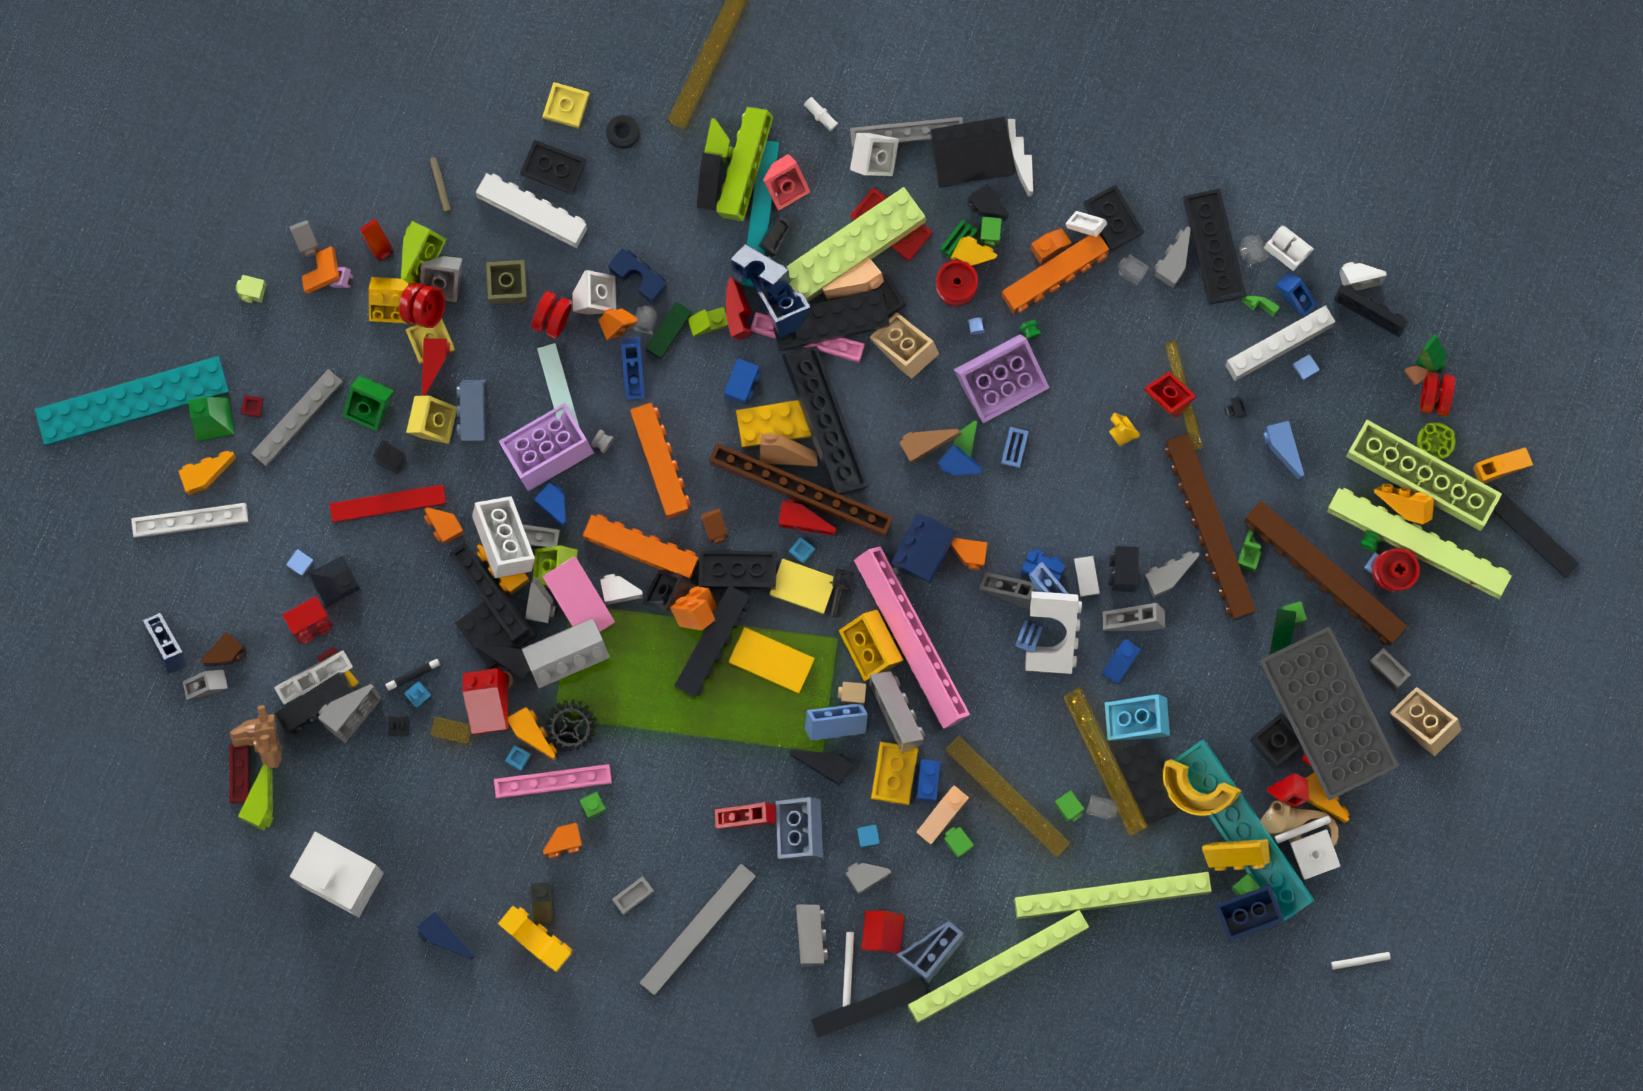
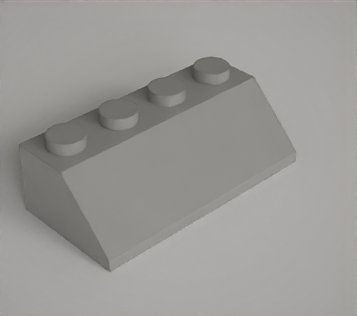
M593 618L522 648L538 688L610 658Z
M891 671L870 675L869 686L902 754L923 745L924 731L921 726H917L915 722L917 717L913 709L909 710L907 706L909 701L906 694L901 693L899 689L901 685L897 676L893 677Z

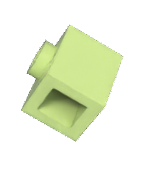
M242 275L241 280L237 281L236 291H238L237 293L242 301L262 303L267 284L264 280Z

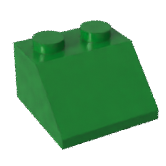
M359 375L350 386L342 416L377 431L388 410L394 390Z

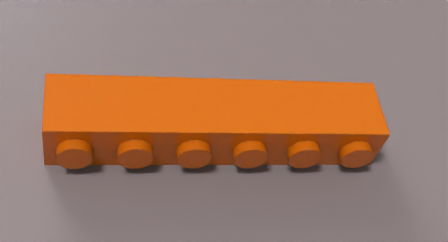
M1089 235L1004 289L1001 296L1013 314L1017 312L1022 313L1029 308L1028 305L1032 302L1038 303L1049 291L1053 293L1058 290L1063 282H1071L1076 278L1075 275L1077 273H1084L1096 261L1100 263L1108 257L1109 248L1100 235L1097 237Z
M651 402L630 409L667 520L688 513V507L691 506L688 495L684 496L682 489L685 486L682 477H677L676 471L679 469L676 460H672L670 457V453H673L670 443L665 442L664 436L667 434L664 425H659L658 418L661 417L658 408L653 407Z
M597 514V516L591 515L583 533L584 540L659 570L679 574L691 580L699 561L695 552L687 549L684 552L679 550L678 546L668 542V544L660 542L661 539L652 535L650 537L644 536L642 531L635 528L629 530L620 522L615 521L611 523L607 521L608 518Z

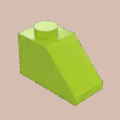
M711 118L705 151L723 154L722 162L727 163L728 157L731 158L733 147L730 146V139L717 120Z

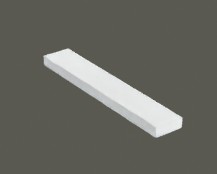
M246 503L131 518L134 538L249 523Z

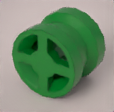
M1036 320L1028 321L1019 326V330L1023 332L1027 341L1034 340L1042 335L1041 331L1037 329Z
M1366 530L1365 538L1360 541L1359 545L1370 552L1376 553L1378 550L1377 546L1382 542L1383 538L1373 531Z

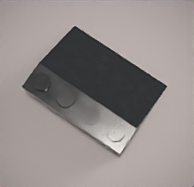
M1005 116L930 129L929 133L939 187L1013 175Z

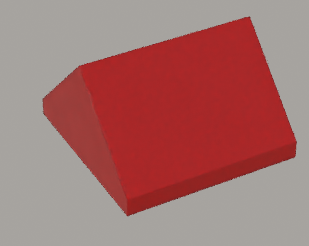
M1167 372L1144 388L1146 393L1175 418H1178L1196 398V395L1171 372Z
M865 911L861 950L900 953L904 915L888 911Z

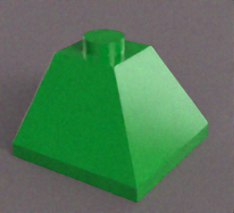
M202 397L188 400L197 442L235 435L229 398Z

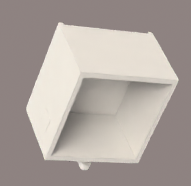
M314 832L290 878L299 886L359 918L384 873L376 864Z

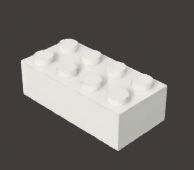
M512 496L475 503L472 517L494 577L498 578L532 571L535 557Z

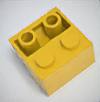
M372 277L369 285V321L406 323L400 316L399 303L402 293L409 283L396 278Z

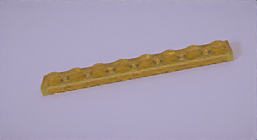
M748 0L725 1L668 118L669 123L683 129L686 128Z
M1081 687L1063 696L1120 817L1129 835L1132 836L1148 826Z
M960 736L945 749L955 761L1056 858L1071 844Z

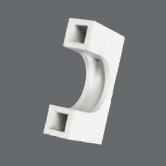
M1031 592L1030 616L1057 619L1065 626L1067 633L1062 642L1055 646H1036L1033 653L1026 650V671L1072 674V667H1076L1077 656H1073L1074 649H1078V638H1075V633L1080 629V620H1077V613H1081L1082 602L1078 601V595Z

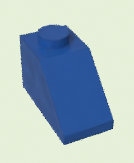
M1288 272L1275 284L1282 297L1302 317H1305L1317 306L1303 280Z
M954 443L938 462L939 468L947 475L949 473L952 475L978 474L983 469L981 465Z
M549 482L534 501L562 527H565V497L562 494L564 491L557 484L553 486Z
M1124 639L1102 674L1118 684L1141 649L1127 639Z

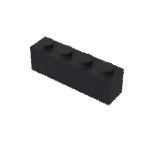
M338 672L277 711L275 715L286 733L297 734L304 729L303 726L307 723L312 724L319 720V711L325 704L328 706L330 702L355 690L345 673Z

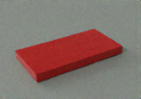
M873 187L850 217L856 220L887 199V197ZM921 225L895 244H892L890 248L910 262L933 232L926 226Z

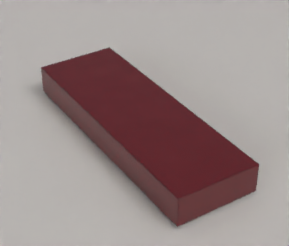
M229 745V802L245 803L250 793V745L239 747Z

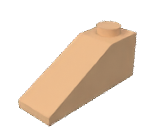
M868 257L824 286L822 290L825 298L829 300L869 292L872 289L878 288L884 280L881 271Z
M953 786L916 833L931 845L966 804L969 797L956 786Z

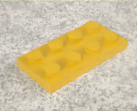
M798 400L736 410L742 449L760 446L761 434L773 433L791 440L812 437Z

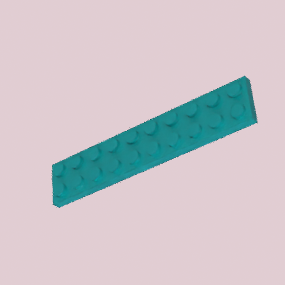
M217 356L35 409L44 445L49 446L189 405L188 400L225 395L229 393L220 357Z
M1204 739L1174 759V761L1189 767V782L1199 793L1210 794L1222 783L1237 788ZM1241 793L1228 808L1208 815L1226 842L1268 839L1270 863L1264 865L1265 868L1253 869V865L1245 866V870L1260 888L1271 885L1283 912L1284 921L1315 901Z

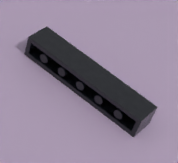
M729 585L713 614L715 621L704 630L674 685L675 690L694 700L697 696L701 697L705 690L703 685L706 679L710 680L715 671L712 669L714 664L721 661L724 655L722 652L724 646L728 647L733 638L731 636L732 631L739 628L742 619H740L742 613H746L751 605L749 595Z

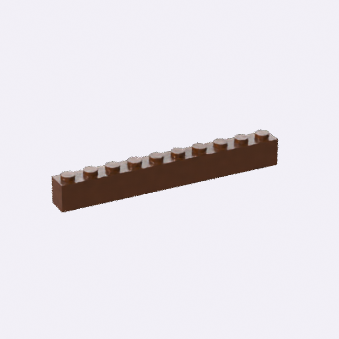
M1189 434L1166 441L1164 452L1166 457L1171 459L1172 465L1170 467L1173 475H1177L1179 480L1177 483L1180 493H1184L1186 498L1184 500L1186 510L1191 511L1192 526L1194 529L1197 528L1199 532L1197 538L1200 546L1205 548V560L1207 564H1211L1213 569L1211 571L1214 582H1218L1220 587L1218 589L1221 600H1225L1226 607L1224 608L1227 617H1231L1232 621H1236L1253 615L1256 612L1254 603Z
M719 443L716 444L709 459L711 466L796 500L801 504L884 539L892 525V516Z
M1260 501L1246 516L1244 521L1249 530L1260 534L1263 542L1274 546V550L1278 555L1288 558L1292 567L1302 570L1305 573L1306 579L1317 583L1321 592L1331 595L1334 598L1335 604L1339 607H1345L1348 610V614L1355 620L1359 619L1363 623L1362 626L1368 632H1374L1382 644L1391 646L1406 629V624L1265 503Z

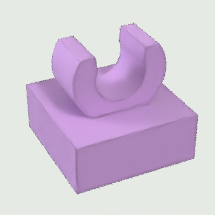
M338 267L340 279L329 284V286L333 288H350L351 286L347 283L349 279H353V275L350 274L351 270L346 267Z

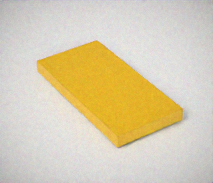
M744 627L729 663L799 694L815 658Z

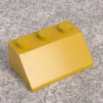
M878 610L864 613L838 630L864 681L869 680L870 675L883 673L903 661Z
M1268 839L1211 842L1202 846L1208 867H1215V871L1226 870V867L1234 866V870L1246 869L1245 866L1253 865V869L1265 868L1264 865L1270 863Z

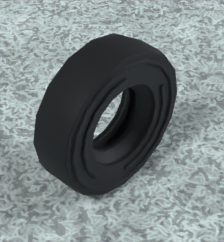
M617 115L612 118L606 128L608 141L614 147L620 149L633 146L640 134L637 122L627 115ZM621 125H625L630 129V134L626 138H619L615 133L616 129Z

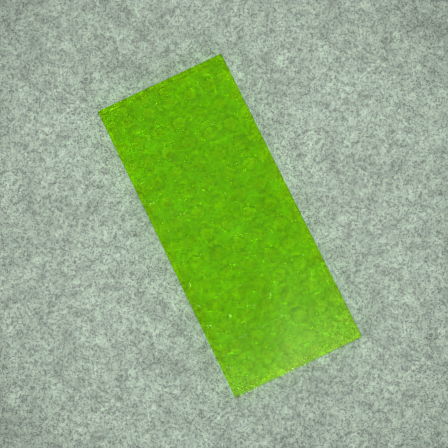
M607 608L615 623L599 633L610 658L566 676L559 681L556 704L559 702L563 705L564 700H567L568 704H570L571 699H575V704L578 705V702L582 701L581 706L583 708L588 704L589 708L587 711H594V714L591 716L597 717V721L594 723L823 752L825 739L810 740L805 731L807 710L829 708L838 638L740 625L737 630L734 629L731 636L733 638L729 646H724L722 650L724 655L721 661L714 664L712 669L715 671L710 680L706 679L703 685L705 686L701 697L697 696L694 700L675 690L674 685L706 628L696 630L679 627L675 617ZM568 620L567 629L572 627V625H571V623L569 622V620ZM744 627L815 658L799 694L729 663ZM569 711V713H570L572 716H579V715H580V714H578V713H576V712H571V711Z

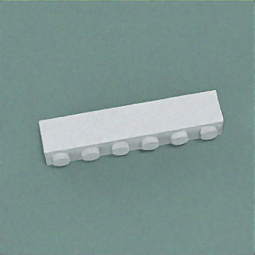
M486 173L476 191L477 198L575 248L578 247L587 231V225L582 218L578 216L574 218L568 215L569 213L566 210L552 207V204L547 200L542 199L540 201L536 199L533 193L529 191L523 192L519 190L517 185L511 182L508 184L503 182L502 178L498 175Z
M1325 305L1230 358L1225 366L1234 381H1237L1332 328L1335 320Z

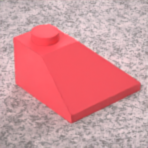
M789 154L772 163L763 179L778 211L810 193V189L797 162Z

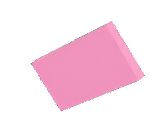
M575 556L542 576L572 627L593 618L600 632L615 623Z

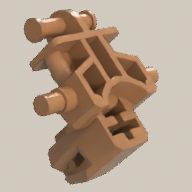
M261 705L257 707L258 718L247 720L229 732L234 747L254 746L255 752H259L263 764H266L268 768H277L282 760V744L278 736L274 714L268 715L265 706Z

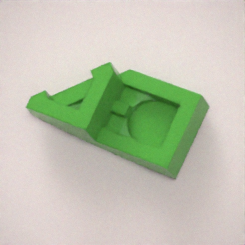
M1246 296L1241 300L1253 311L1259 306L1272 317L1276 315L1280 308L1264 297Z
M977 420L972 421L961 429L962 435L954 440V444L970 457Z
M1252 530L1248 531L1238 564L1240 568L1255 572L1261 555V546L1256 542Z

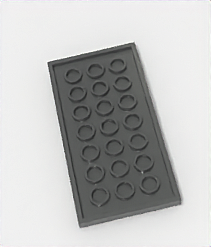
M1330 626L1259 660L1328 800L1400 767Z

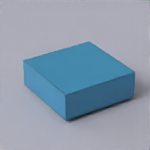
M800 537L789 550V553L804 564L816 549Z
M514 745L505 762L522 771L532 754Z
M876 825L857 828L860 848L880 844Z

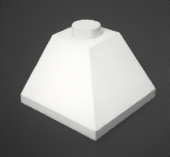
M1354 262L1344 264L1339 272L1342 284L1353 287L1355 291L1382 285L1387 276L1385 271L1361 263L1354 264Z
M589 270L584 271L572 293L573 312L603 314L604 311L611 308L616 310L615 276Z

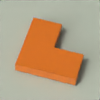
M332 246L316 253L318 269L302 276L305 293L309 294L340 279L336 253Z

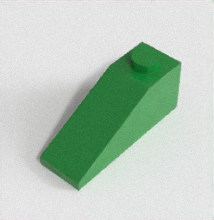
M1434 334L1415 363L1430 372L1438 371L1441 373L1447 364L1444 362L1447 355L1437 335Z

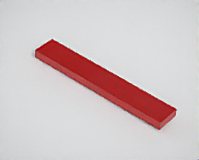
M442 484L329 504L332 522L337 523L446 504L444 485Z

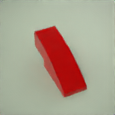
M731 277L729 278L726 292V316L731 337L740 341L752 335L746 317L752 315V311L740 281Z

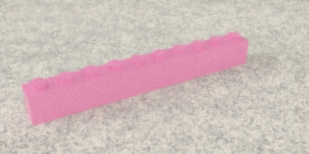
M879 546L867 550L854 560L859 572L865 580L943 729L957 724L968 717L970 713L882 548Z

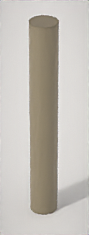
M434 157L429 160L443 211L447 213L451 211L438 161Z

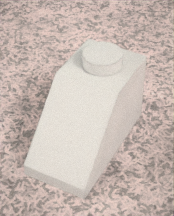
M610 574L604 576V579H600L605 605L643 598L642 590L620 576Z

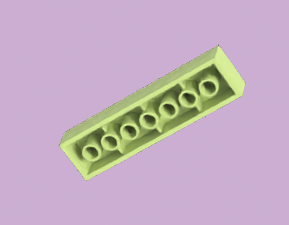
M905 187L901 188L786 266L789 270L791 281L789 285L797 293L803 294L807 302H810L823 293L822 288L866 258L873 259L892 244H895L901 238H904L926 223L925 215Z
M1366 420L1346 455L1350 460L1401 488L1410 489V492L1426 493L1427 496L1434 498V506L1479 531L1485 526L1502 495L1500 492L1369 420Z

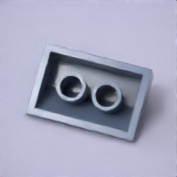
M808 797L776 801L778 859L806 860L823 858L821 800Z

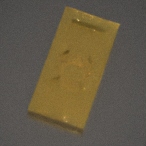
M435 717L430 736L468 745L471 728L469 724Z

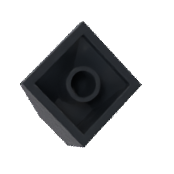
M343 556L309 573L326 607L360 590Z
M658 570L642 604L669 612L671 611L670 607L676 603L677 599L686 596L692 588L698 585L682 575Z

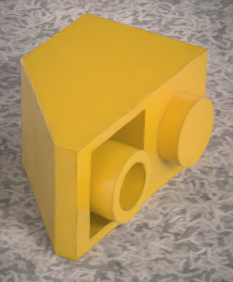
M967 236V238L963 237L959 240L950 259L962 260L974 266L995 259L997 254L989 246H981L977 244L976 239Z

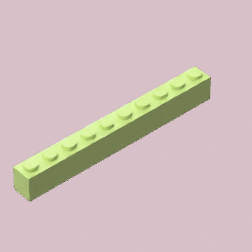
M1339 488L1328 507V513L1365 532L1366 530L1373 531L1380 535L1383 541L1399 549H1406L1416 558L1467 584H1470L1471 581L1475 583L1471 584V586L1497 599L1501 598L1511 578L1506 569L1496 568L1491 565L1490 561L1483 558L1480 560L1474 557L1472 552L1456 548L1457 545L1453 542H1445L1439 539L1440 537L1433 532L1427 533L1422 530L1421 526L1415 523L1411 525L1405 522L1403 517L1387 513L1388 510L1384 507H1376L1370 504L1371 502L1364 497L1358 498L1353 495L1352 491L1343 488V490Z
M1209 872L1016 897L1014 904L1016 918L1024 919L1076 912L1078 910L1084 911L1210 894L1211 884Z
M1080 910L910 1003L908 1008L918 1024L1086 931L1089 926Z

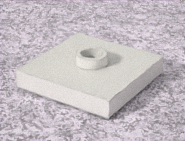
M1327 829L1290 843L1304 880L1340 867Z

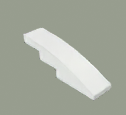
M1007 119L1012 160L1027 195L1032 196V155H1024L1023 137H1016L1015 119Z
M342 650L277 685L274 689L285 705L298 696L304 695L336 673L345 672L353 666Z

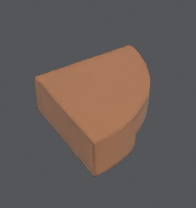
M1412 366L1404 370L1415 386L1425 379L1428 371L1420 366Z

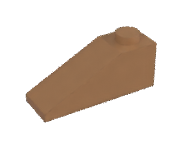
M958 429L909 432L902 437L903 440L899 443L910 462L915 463L962 435V432Z
M773 433L761 434V462L766 464L817 466L818 452L782 435Z

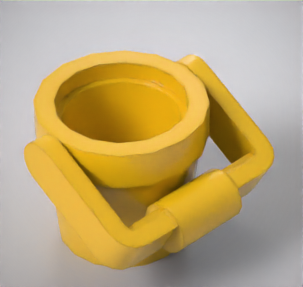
M1113 413L1110 420L1115 427L1109 432L1120 447L1140 437L1139 432L1127 416L1124 417Z

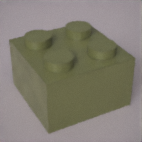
M524 260L486 263L488 301L490 305L528 303L526 265Z

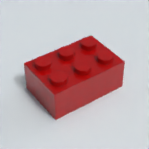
M317 596L282 614L299 644L304 643L306 645L312 642L315 636L330 632L331 627L334 626Z

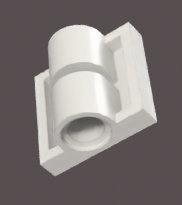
M1281 226L1264 246V249L1293 271L1314 249L1285 226Z

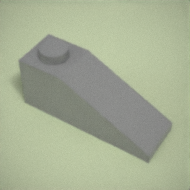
M1157 603L1103 612L1104 631H1151L1165 628V610Z

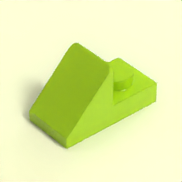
M724 307L708 312L704 309L688 318L693 337L728 327Z

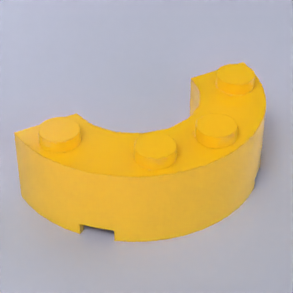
M1172 759L1165 762L1163 782L1169 794L1168 796L1178 808L1189 814L1206 816L1220 812L1232 805L1242 791L1229 784L1222 783L1210 794L1199 793L1189 782L1188 766Z
M512 906L498 924L534 956L557 973L572 955V949L564 942L561 945L562 942L556 936H548L546 934L548 930L540 923L536 926L527 917L529 914L523 908L517 909Z

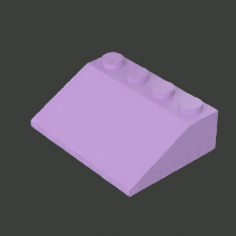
M1021 334L954 369L962 388L982 423L1049 389L1027 339Z
M565 403L499 441L527 491L532 490L594 454ZM564 409L565 412L561 414L560 419H557L556 412Z

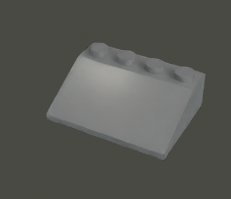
M369 684L330 702L328 706L325 704L319 711L320 716L318 718L327 730L346 743L382 698L375 687Z

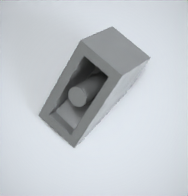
M308 220L290 226L302 257H311L317 251H320Z
M534 577L531 581L525 619L548 623L551 617L554 618L556 606H553L554 599L537 577Z
M224 670L204 671L183 681L186 700L217 694L228 689Z
M855 863L847 868L848 872L846 873V877L858 895L891 875V871L888 868L861 863L860 865Z

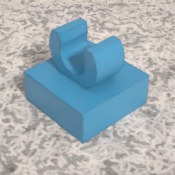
M419 681L404 693L417 709L432 697Z

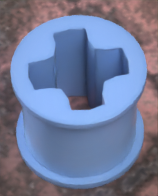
M983 318L968 320L971 335L985 332L982 323Z

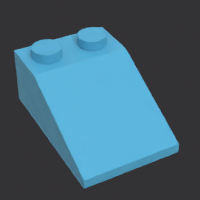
M1157 694L1105 702L1108 741L1153 739L1170 736L1166 697Z

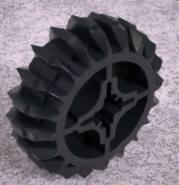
M571 699L570 704H568L567 700H564L563 705L558 702L556 708H551L552 714L547 715L549 720L545 722V725L549 727L546 729V733H552L549 739H556L555 746L561 743V749L568 746L569 751H572L573 746H575V749L578 751L580 745L585 748L587 742L591 743L593 741L592 737L596 736L594 730L598 728V725L594 723L597 721V717H591L594 711H587L589 708L588 704L583 708L581 706L582 701H579L578 705H576L575 699ZM569 711H571V712H576V713H578V714H580V715H579V716H572V715L569 713ZM561 715L564 725L558 730L556 719ZM586 721L587 731L582 736L579 725ZM569 722H571V724L573 722L575 724V727L570 728L568 726ZM571 734L575 739L567 738L563 735Z

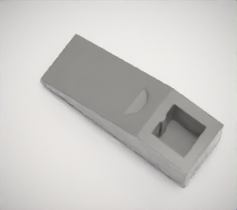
M1188 226L1185 230L1181 229L1175 238L1177 242L1174 246L1170 244L1165 252L1167 256L1163 261L1160 259L1154 268L1156 270L1155 277L1172 288L1175 287L1186 268L1191 229Z
M1192 551L1182 555L1180 560L1175 561V559L1165 562V566L1159 569L1156 566L1147 570L1144 579L1153 599L1170 592L1198 559V552L1194 554Z

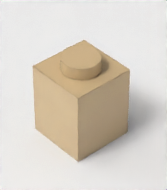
M843 682V687H839L838 698H841V704L852 705L861 703L864 706L866 684Z

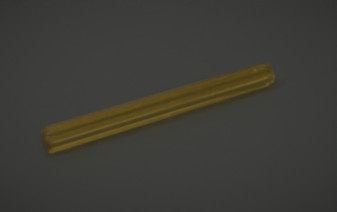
M1169 341L1166 343V349L1173 375L1187 387L1177 344L1175 341ZM1191 402L1183 411L1194 450H1199L1203 447Z

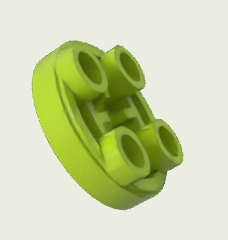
M1428 423L1420 430L1417 436V447L1440 460H1444L1454 450V431L1442 423Z

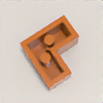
M697 586L692 588L686 596L677 599L676 603L670 607L679 627L703 630L715 621L712 612L717 608V605L709 588Z

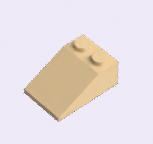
M896 313L889 319L890 326L878 329L870 336V339L902 372L912 379L937 357L939 352L933 340L900 314Z
M1417 687L1390 712V715L1433 756H1436L1461 731L1458 718Z

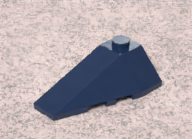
M761 273L751 275L749 278L780 338L798 330L811 310L804 295L800 292L797 293L788 284L775 296L761 287L759 278Z

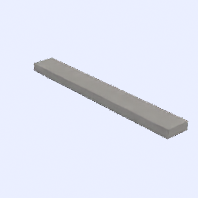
M740 864L640 981V984L655 996L756 876Z

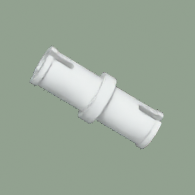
M813 97L809 98L803 105L815 116L814 119L816 121L819 120L830 132L838 125V122L827 113V109L822 108Z

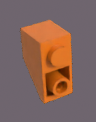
M428 507L424 509L427 514L424 518L429 526L433 524L436 530L433 534L438 542L442 541L444 545H447L464 535V531L454 514Z
M577 823L557 827L543 850L545 857L549 856V859L559 857L560 853L568 851V854L579 852V848H583Z

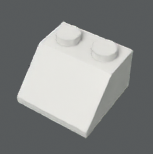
M856 133L850 170L863 175L893 176L899 139L871 133Z

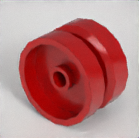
M952 260L945 263L939 269L936 278V292L940 300L945 304L960 307L968 304L975 297L978 275L968 262Z
M417 282L411 283L405 288L399 303L400 316L404 322L425 328H433L442 319L445 310V295L440 288L426 286Z
M546 291L535 311L531 329L539 333L546 329L547 336L558 339L570 315L572 301L563 297L557 302V295Z
M1427 371L1421 390V413L1431 414L1436 403L1437 415L1448 416L1454 393V375L1444 374L1439 383L1438 374Z
M1395 548L1384 551L1374 559L1372 564L1374 582L1386 591L1396 592L1408 589L1417 582L1420 574V565L1417 558L1406 549Z

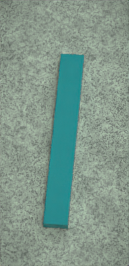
M766 141L756 176L747 246L757 249L764 256L765 251L758 245L769 228L772 198L763 179L772 163L778 159L779 142ZM742 278L743 287L754 288L750 278Z

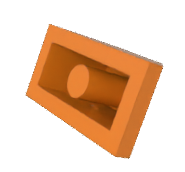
M1060 228L1045 234L1031 243L1030 250L1039 263L1043 264L1072 245V242L1063 229Z
M613 308L608 309L598 319L606 340L622 337L638 322L637 317L622 308L617 310Z
M954 538L950 548L963 565L968 566L970 570L978 571L980 568L984 569L987 542Z

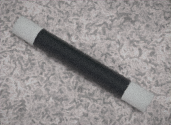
M435 659L385 685L388 691L440 666L438 659Z

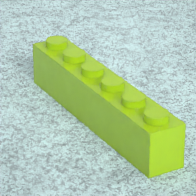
M747 107L742 115L741 129L737 133V143L732 150V160L727 167L726 181L722 185L721 198L716 206L717 213L724 219L744 221L773 120V116L768 110Z

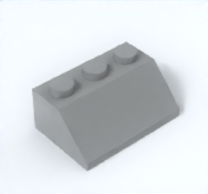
M796 905L801 967L823 966L824 961L828 960L827 949H823V941H826V930L821 928V922L825 921L824 910H820V905Z

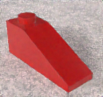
M373 219L360 228L364 242L378 262L380 260H387L394 251L377 220Z
M424 338L421 396L427 394L446 359V355H450V343H446L447 339Z
M787 499L786 502L782 501L779 527L832 536L836 535L835 527L802 504H798V501Z
M758 803L715 809L716 829L777 824L776 804Z

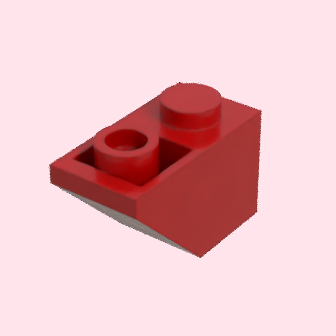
M1295 773L1267 788L1268 793L1293 807H1297L1309 800L1308 780Z

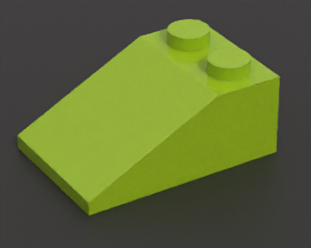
M412 221L410 226L407 227L403 238L401 279L409 284L420 283L421 263L438 258L447 239Z
M263 764L238 815L242 821L264 831L266 827H270L273 821V817H271L273 814V771L266 764Z

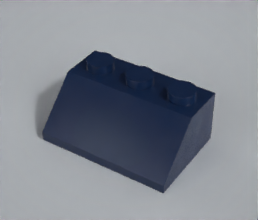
M916 514L891 564L903 574L931 583L957 532L930 517Z
M1270 884L1215 904L1228 941L1257 932L1285 920Z

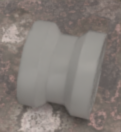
M599 430L591 446L594 448L598 447L602 453H606L614 437L611 435L607 436L603 430Z

